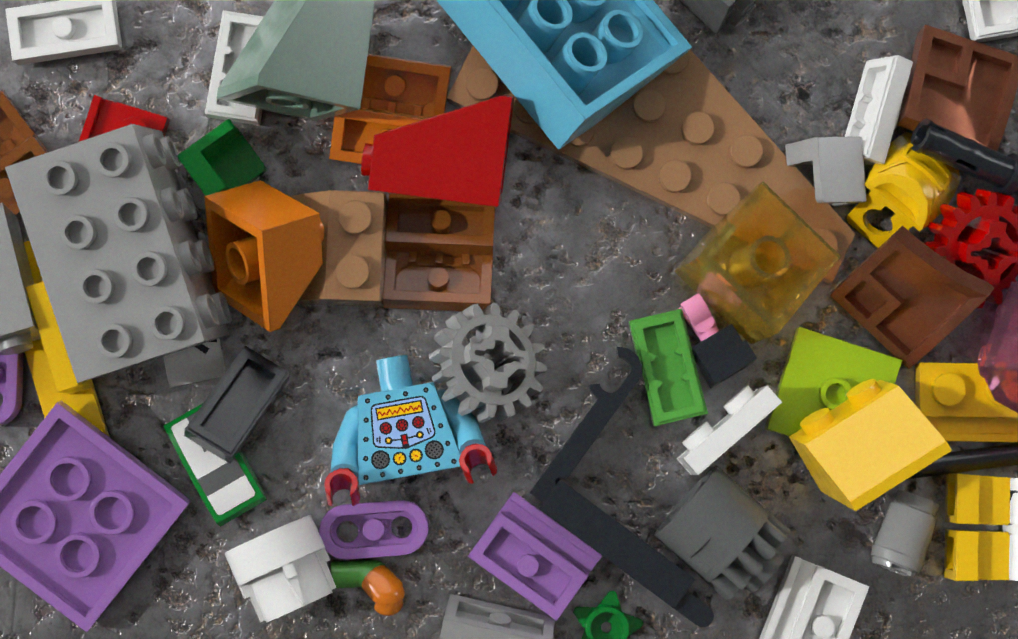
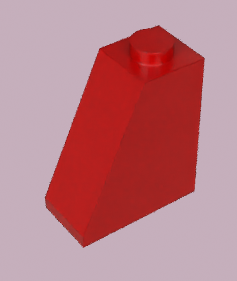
M504 94L374 135L373 144L365 143L361 161V175L369 176L368 190L499 207L502 202L515 96Z

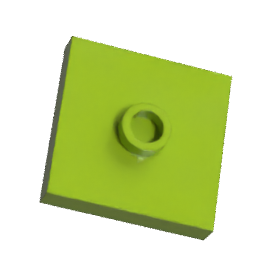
M802 327L796 328L776 391V396L782 403L769 413L765 430L789 437L802 429L800 422L811 413L823 408H829L831 411L847 401V392L856 385L869 379L883 380L895 384L902 360Z

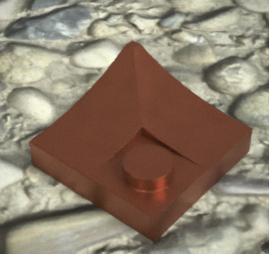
M925 24L916 36L911 59L913 64L903 96L897 125L914 131L917 125L927 118L942 127L997 151L1018 88V56Z
M902 225L842 281L830 296L910 369L963 322L991 294L994 287L941 257Z

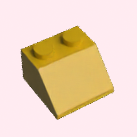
M875 379L866 380L850 389L846 394L848 400L831 411L829 408H823L811 413L800 422L802 429L789 436L820 491L854 511L864 507L952 451L944 437L898 385L883 380L876 381Z

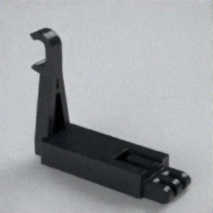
M616 347L617 359L625 360L630 367L629 375L619 389L613 393L604 391L600 383L588 385L591 394L597 399L529 493L541 501L538 506L541 511L695 625L707 627L713 622L714 613L709 606L688 592V589L695 581L692 576L560 479L556 482V479L559 477L567 480L641 377L642 365L639 357L630 349Z

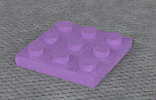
M59 401L0 474V567L85 632H88L191 500L66 403Z

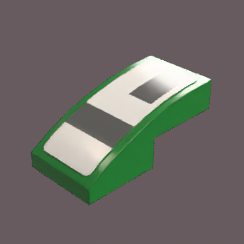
M200 404L164 425V428L216 524L221 527L263 503L267 498L247 457L241 451H239L232 463L229 464L184 436L185 428L202 406Z

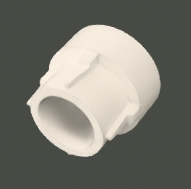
M311 515L283 525L224 553L243 598L249 597L260 622L266 620L267 623L333 593L332 590L337 588L326 563L330 561V558Z

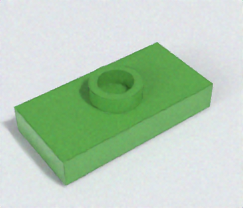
M682 308L629 321L628 324L635 352L642 365L641 377L653 425L659 426L708 414Z

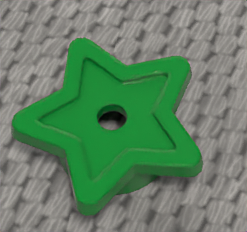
M615 591L608 592L598 607H576L573 611L584 628L582 639H627L629 635L643 626L641 619L622 612ZM604 622L611 624L609 632L602 631L601 625Z

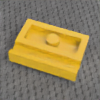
M916 363L915 405L947 442H1018V364Z

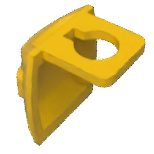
M904 132L890 143L885 164H874L864 184L870 190L866 195V202L858 203L847 215V222L877 248L889 239L902 225L907 230L913 226L919 232L927 227L929 222H933L941 214L939 207L943 203L947 205L950 203L961 180L959 170L927 155L913 151V144H911L913 133ZM887 206L894 212L890 218L892 230L881 231L873 227L867 219V211L871 209L881 211Z

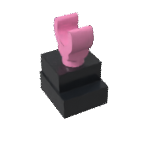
M699 293L680 304L681 307L678 309L682 308L685 321L701 341L692 347L695 362L699 366L700 372L710 389L754 363L757 357L748 342L741 339L733 324L719 331L708 306Z

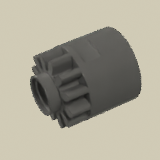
M716 465L678 502L660 524L654 536L726 600L728 598L732 599L739 589L747 588L751 593H755L773 576L785 559V556L776 548L786 540L787 536L785 535L789 532V529Z

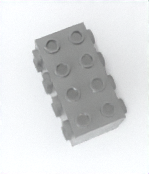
M130 124L5 167L77 383L109 375L230 335L226 325L232 321L229 305L222 292H215L209 272L214 271L211 251L204 240L198 241L192 220L197 219L194 200L187 188L181 189L175 169L180 167L177 149L169 136L164 137L160 130Z

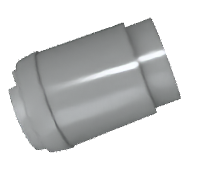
M898 490L894 502L889 504L875 543L872 546L870 554L872 556V563L909 578H914L916 574H920L938 520L936 515L940 505L919 495Z

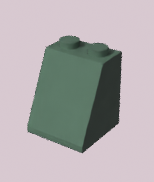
M275 0L218 87L217 99L312 121L359 110L361 107L375 0Z

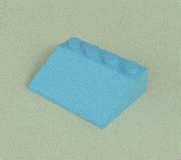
M437 0L558 150L600 122L692 48L654 0Z

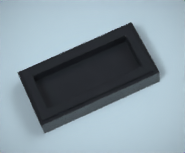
M244 346L185 428L184 436L231 464L289 381L290 372L249 347Z

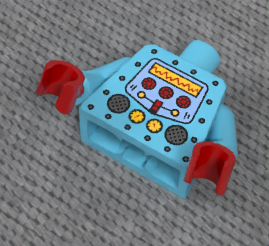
M400 355L376 360L381 391L358 396V405L346 411L333 443L331 473L326 477L324 487L328 505L333 506V495L337 491L346 489L350 491L352 506H355L360 501L357 476L359 485L461 467L467 482L473 484L474 480L471 471L474 466L487 464L492 476L497 474V466L492 453L486 447L477 418L473 413L470 412L464 416L459 415L458 409L461 401L455 397L444 402L442 396L446 390H438L434 382L413 385L408 355Z

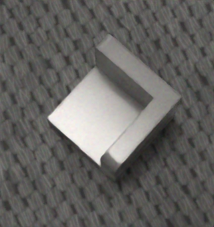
M814 137L785 145L787 166H813L815 199L817 203H828L831 207L866 202L862 137Z

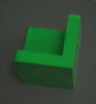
M227 119L177 155L205 196L252 183L266 172V166L231 119Z

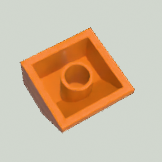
M261 180L204 196L209 249L214 261V271H211L215 292H222L230 306L267 331L272 332L280 329L323 264L321 242L324 239V227L320 219V213Z

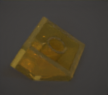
M763 181L704 235L674 272L697 294L699 293L703 300L726 322L733 324L736 331L747 342L754 344L780 332L840 259L841 255Z

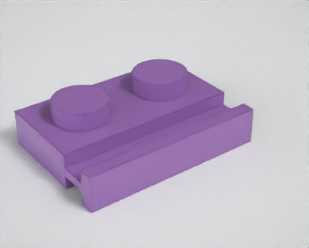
M513 492L468 557L557 621L602 555Z

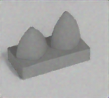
M450 594L440 639H553L555 619L549 615Z

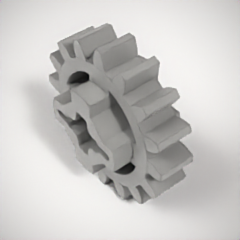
M478 303L473 304L465 309L463 314L457 312L445 321L448 328L445 327L435 334L433 339L443 348H439L429 354V360L441 364V371L431 378L433 382H446L448 389L442 396L444 402L455 397L461 401L458 409L459 415L464 416L476 409L478 422L484 423L494 418V416L500 422L514 416L515 411L518 413L531 406L532 403L529 397L542 391L543 386L534 377L547 371V365L535 360V354L542 351L544 345L543 343L531 344L528 337L533 332L534 327L532 324L522 328L517 326L518 312L516 310H512L501 317L498 303H492L483 311ZM476 330V335L470 338V344L466 346L461 345L467 333ZM514 379V384L509 392L501 396V391L507 388L508 380Z

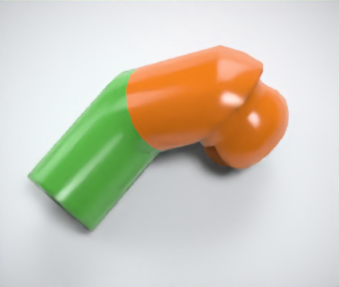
M379 560L331 562V575L337 588L361 587L370 599L375 602L374 609L384 616L395 615L402 609L405 595L402 581L383 562Z

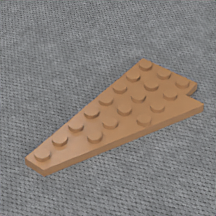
M472 46L447 96V102L462 108L504 94L513 95L477 49ZM691 49L600 122L559 150L515 97L511 133L828 284L833 282L855 233L828 203L819 204L816 202L815 188L795 166H787L784 153Z

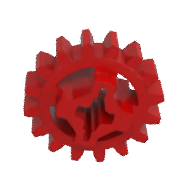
M977 189L975 195L964 192L958 193V207L943 203L939 208L944 219L941 223L929 222L927 227L931 232L935 233L933 241L924 243L950 263L988 282L994 287L991 294L977 308H983L985 301L997 305L1001 304L1003 289L1014 293L1018 292V283L1015 280L1018 275V206L1014 205L1015 198L985 189Z

